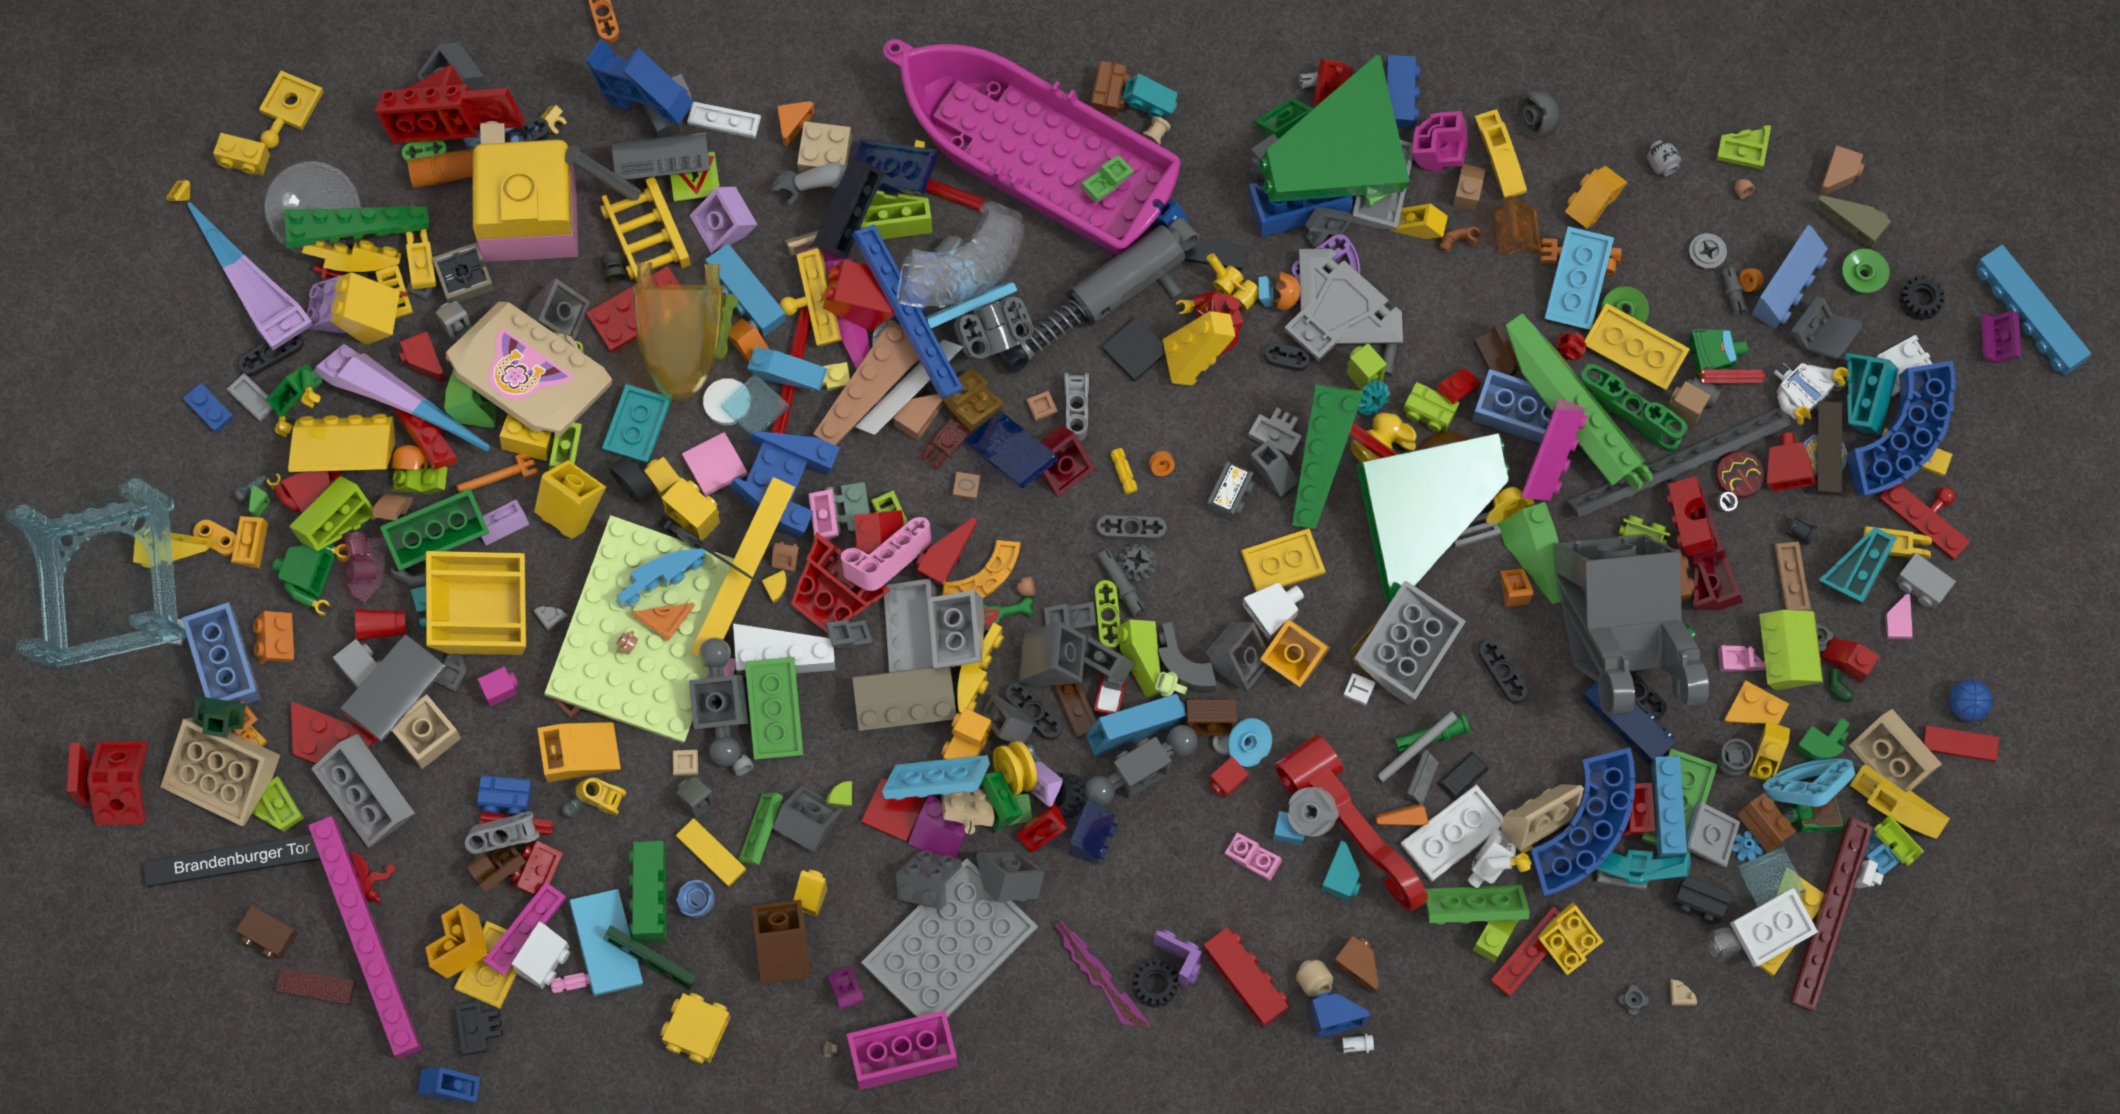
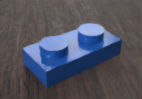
M202 383L183 398L215 433L234 418Z

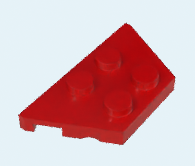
M292 702L291 704L293 755L297 758L316 764L339 742L357 734L367 748L379 741L362 728Z

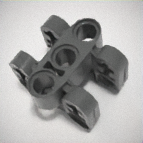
M1004 297L999 301H992L970 311L968 315L963 314L956 317L953 321V329L959 345L963 346L961 350L964 355L970 358L983 359L1009 349L1031 338L1034 331L1023 301L1017 297ZM1010 304H1013L1014 308L1011 309V312H1008L1007 308L1010 307ZM966 321H969L970 325L967 326V329H964L963 325L966 324ZM1018 324H1020L1023 328V332L1020 336L1016 334V327ZM1028 327V334L1023 337V333H1027ZM975 341L979 344L977 353H973L971 348Z

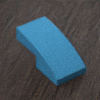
M1872 829L1863 859L1877 863L1876 872L1884 875L1901 861L1893 854L1889 846L1887 847L1875 836L1876 833Z

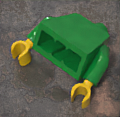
M307 364L286 376L265 399L276 411V418L279 420L275 426V432L284 437H287V433H290L292 429V424L285 422L289 418V412L302 402L313 408L314 402L318 403L320 401V395L314 393V391L321 385L322 378L317 375L315 369H312Z
M300 544L298 547H290L285 559L277 558L273 563V569L279 573L278 578L285 583L284 589L294 600L309 608L312 606L316 609L318 615L326 616L318 608L320 605L330 607L329 603L326 600L317 601L315 597L320 598L335 557L333 554L336 555L338 561L345 562L348 560V557L340 555L339 552H349V547L345 544L333 547V544H330L316 551L305 544Z

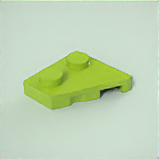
M1763 126V129L1750 131V129L1744 130L1738 134L1722 135L1716 160L1762 170L1771 126Z
M278 776L270 781L252 812L255 816L283 832L304 819L281 778Z

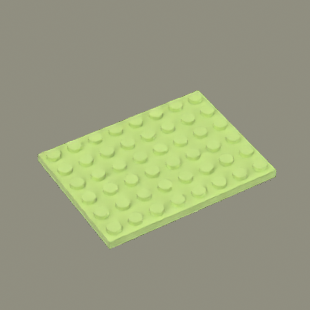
M610 515L544 695L684 743L693 720L689 680L708 678L709 667L702 663L700 657L691 654L690 651L730 566L706 552L705 563L697 570L693 571L691 569L685 573L686 577L679 584L674 586L672 583L666 588L660 580V585L650 593L645 591L640 595V601L634 606L629 607L627 605L622 609L616 602L617 595L632 585L629 580L630 573L666 554L696 548L685 541ZM716 553L724 559L728 560L729 562L733 563V558ZM691 602L695 604V607L669 642L632 616L635 610L642 611L656 607L690 604ZM634 631L633 636L637 637L638 641L629 655L622 652L618 654L616 652L618 648L616 643L621 634Z

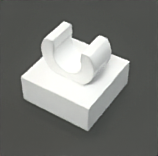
M1871 860L1862 861L1854 887L1859 889L1874 886V884L1881 885L1883 875L1876 872L1878 864Z

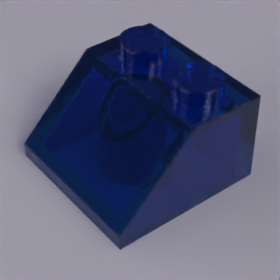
M1088 798L1071 839L1069 855L1095 865L1098 864L1099 859L1104 860L1109 846L1105 845L1108 836L1113 838L1118 824L1114 823L1115 814Z

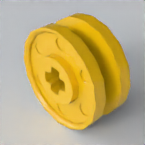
M1014 741L1008 747L1002 745L994 750L995 772H1003L1014 796L1019 795L1022 790L1028 792L1036 787L1037 771L1035 763L1025 744L1021 741Z

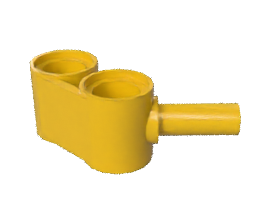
M1214 253L1209 254L1206 259L1217 273V278L1212 283L1217 291L1221 290L1223 295L1231 294L1239 301L1240 306L1243 307L1242 310L1247 311L1259 298V287L1250 280L1242 283L1244 278L1236 268L1230 265L1224 268Z

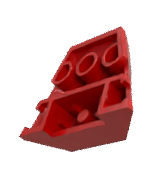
M816 532L810 554L808 553L807 563L802 576H800L791 605L828 634L825 626L826 623L842 620L849 621L891 592V590L884 584L877 590L868 591L847 580L844 577L841 554L844 550Z

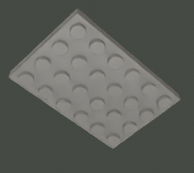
M967 858L962 862V867L945 883L946 906L942 910L919 905L861 962L915 1017L946 1011L948 1019L1038 929V926L1011 900L1006 903L995 901L984 890L979 869Z

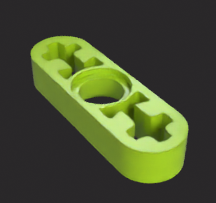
M1103 580L1095 587L1099 642L1114 650L1120 645L1118 638L1114 639L1112 644H1109L1108 640H1104V638L1108 634L1107 627H1112V636L1117 637L1118 627L1120 626L1117 588L1113 582ZM1103 587H1107L1108 591H1112L1109 593V603L1104 604V594L1099 593L1103 590ZM1104 610H1111L1114 612L1115 618L1112 621H1105L1102 619L1101 613Z

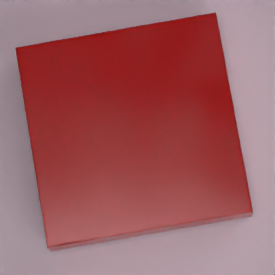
M882 778L861 823L907 843L927 797L913 796L900 800L894 798L885 799L882 790L887 780Z

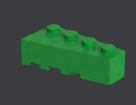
M664 841L633 842V850H629V863L633 865V874L629 875L630 889H633V898H630V913H633V923H630V937L641 944L667 943Z

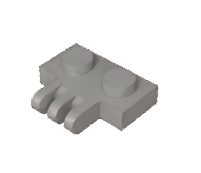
M1278 407L1271 419L1259 414L1248 433V437L1261 444L1269 439L1284 456L1291 458L1302 437L1292 431L1299 418L1294 416L1291 422L1288 423L1287 420L1290 416L1288 412L1284 413L1282 419L1278 418L1282 410Z

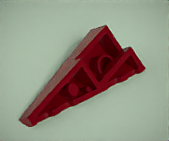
M1704 496L1706 507L1694 511V519L1706 518L1708 520L1716 549L1693 555V582L1695 587L1693 605L1695 609L1722 610L1743 603V599Z

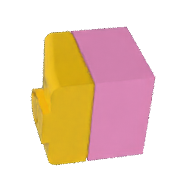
M544 140L479 144L474 148L473 230L484 262L578 257L576 176L573 164L565 162V152L568 149L565 141Z

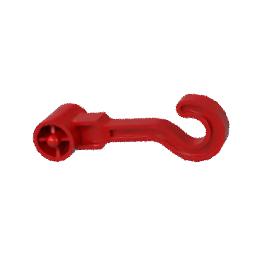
M1318 734L1313 735L1274 764L1275 771L1282 785L1292 795L1303 788L1321 787L1333 797L1336 808L1339 811V816L1336 820L1369 860L1389 876L1383 881V884L1399 905L1412 913L1428 901L1427 892L1411 866L1400 854L1383 842L1352 804L1349 792L1336 777L1344 771L1342 763L1335 750L1324 738Z

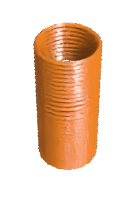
M474 148L436 154V157L433 155V157L408 159V170L413 189L473 178Z

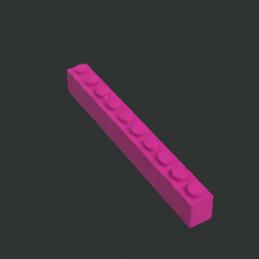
M332 816L308 825L393 1054L396 1058L401 1059L419 1052L423 1049L339 825Z

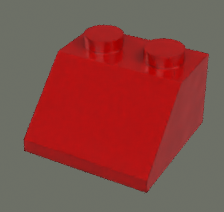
M902 510L854 514L857 549L869 555L904 526Z

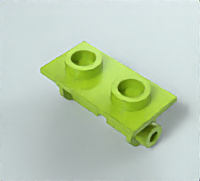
M1632 515L1629 516V519L1623 517V521L1627 522L1626 526L1621 525L1618 534L1623 536L1647 534L1667 544V540L1663 539L1664 535L1670 536V533L1666 532L1667 527L1653 523L1652 527L1642 524L1644 519Z
M1890 815L1873 829L1876 832L1875 836L1887 847L1889 845L1893 847L1891 851L1901 861V864L1905 863L1909 866L1924 852Z

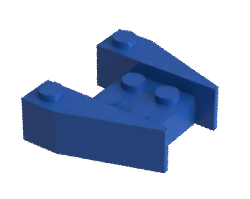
M600 38L586 59V63L600 92L615 107L629 110L635 101L651 106L662 120L680 124L693 104V101L687 95L688 91L678 85L639 48H636L629 61L624 60L616 55L607 43Z
M754 431L748 442L759 446L760 449L745 482L734 477L729 488L757 511L773 477L794 486L795 489L776 529L800 539L805 533L813 514L812 510L791 502L805 467L827 475L833 466L840 447L816 437Z

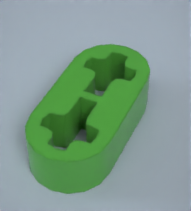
M443 140L411 142L403 147L402 156L407 163L408 159L433 157V155L436 157V154L432 151L434 146H438L440 149L437 155L447 153V148ZM411 150H415L417 153L415 158H411L409 155Z

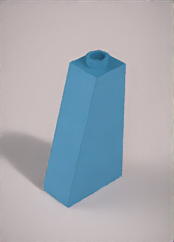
M1174 694L1100 717L1086 734V738L1094 756L1097 757L1180 724L1186 717V708L1184 703L1179 700L1178 695Z

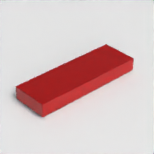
M1927 725L1924 727L1923 744L1933 753L1989 762L1997 761L1999 737Z

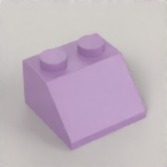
M717 187L690 214V218L711 254L727 244L731 245L745 238L758 225L736 187Z

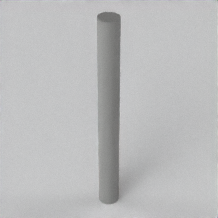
M1452 711L1449 712L1377 776L1385 782L1458 719Z

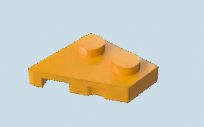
M1745 681L1723 722L1728 724L1765 725L1766 721L1778 725L1789 703Z

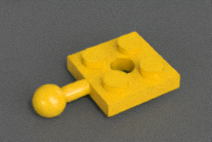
M280 71L259 108L260 113L275 119L270 130H266L261 134L260 142L266 144L267 149L275 148L279 143L278 133L284 123L303 130L324 92L323 89ZM290 96L298 98L297 102L293 105L285 103L286 99Z

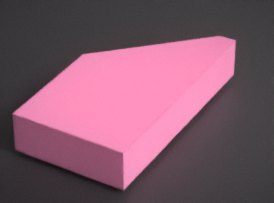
M1906 594L1885 615L1887 639L1912 638L1910 594Z

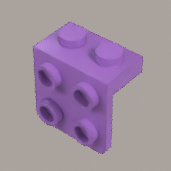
M1156 930L1153 945L1185 960L1179 972L1178 985L1187 989L1189 983H1195L1200 973L1201 951L1198 950L1199 947L1192 942L1185 941L1183 943L1175 939L1176 935L1170 931L1163 930L1161 932Z

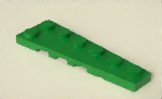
M427 207L283 209L286 248L316 245V241L329 239L330 243L339 242L340 238L353 236V239H361L365 234L372 233L376 236H384L393 233L399 234L429 229Z

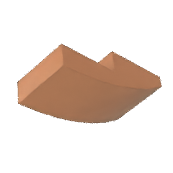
M386 494L373 507V517L397 520L400 514H406L413 498Z

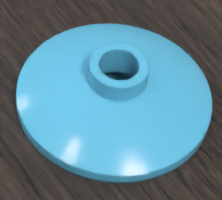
M1255 718L1240 721L1232 729L1228 738L1230 756H1233L1241 766L1245 767L1259 764L1260 760L1269 754L1272 746V734L1269 727L1263 721ZM1248 737L1247 743L1244 744L1245 739Z

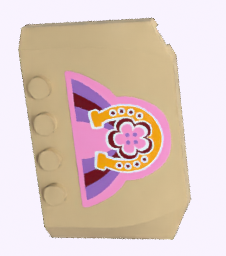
M499 301L446 352V359L452 364L453 372L459 380L531 430L540 433L542 430L555 432L554 436L559 437L612 384V378L604 367L509 302Z

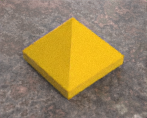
M178 180L166 196V200H189L190 182L188 180Z

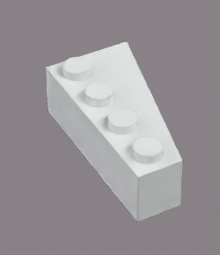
M733 624L737 675H745L746 678L745 661L795 656L796 673L835 670L834 647H832L830 638Z

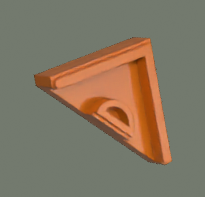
M691 602L690 604L656 607L642 611L635 610L632 616L669 642L695 607V604Z

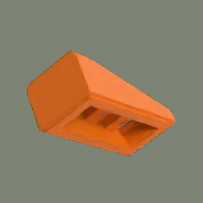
M1421 803L1374 816L1376 823L1380 825H1429L1425 808Z

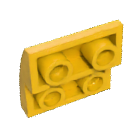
M1573 902L1558 914L1538 937L1566 975H1569L1587 960L1585 956L1604 942Z

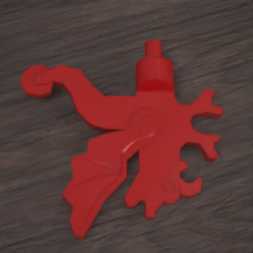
M351 852L355 871L359 875L358 879L365 897L372 902L375 900L377 903H381L382 899L378 897L379 893L372 886L378 880L390 878L391 874L395 871V866L389 864L386 867V873L372 872L369 874V863L364 860V856H358L357 853Z

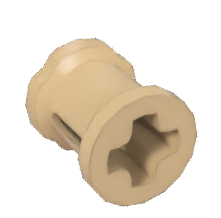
M1154 116L1151 126L1147 131L1143 132L1142 136L1160 145L1161 138L1165 132L1170 130L1171 126L1161 117Z

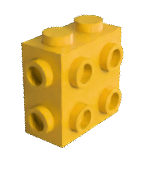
M683 993L681 999L677 998L672 1006L671 1012L674 1014L671 1021H666L662 1028L661 1036H663V1043L667 1045L666 1049L673 1053L680 1054L682 1051L689 1054V1059L700 1064H703L704 1061L710 1063L731 1018L730 1014L727 1012V1008L721 1004L714 1002L713 1005L703 1002L704 998L697 994L690 993L688 996Z

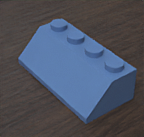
M1810 225L1806 227L1761 295L1752 313L1753 316L1775 329L1780 323L1785 325L1792 314L1788 310L1792 305H1798L1803 297V294L1800 293L1803 287H1810L1816 277L1812 275L1815 269L1821 270L1827 260L1824 255L1828 248L1813 227Z

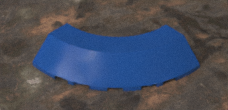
M1631 748L1582 760L1585 786L1583 800L1577 814L1564 832L1549 842L1531 849L1530 855L1544 897L1561 892L1586 878L1604 862L1619 842L1627 826L1635 795V769Z

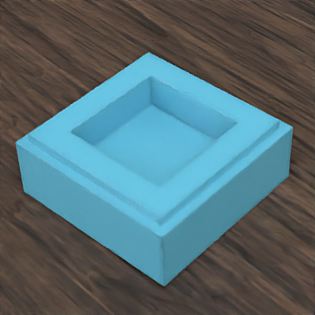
M1267 276L1258 277L1259 299L1265 307H1273L1274 285Z

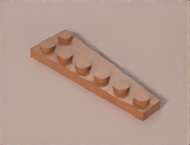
M892 319L890 320L813 433V437L837 445L869 410L883 398L886 392L919 360L901 325Z

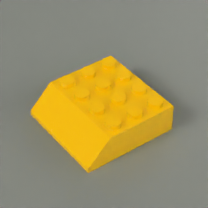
M426 551V646L448 654L523 655L526 648L525 553Z

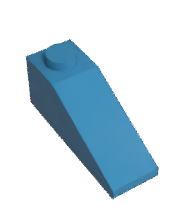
M759 347L754 348L747 367L760 380L820 391L828 370L817 364L775 350Z

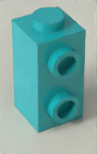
M1138 73L1127 80L1122 100L1129 103V106L1134 109H1141L1147 112L1152 118L1154 116L1164 118L1175 111L1177 106L1175 101L1178 93Z

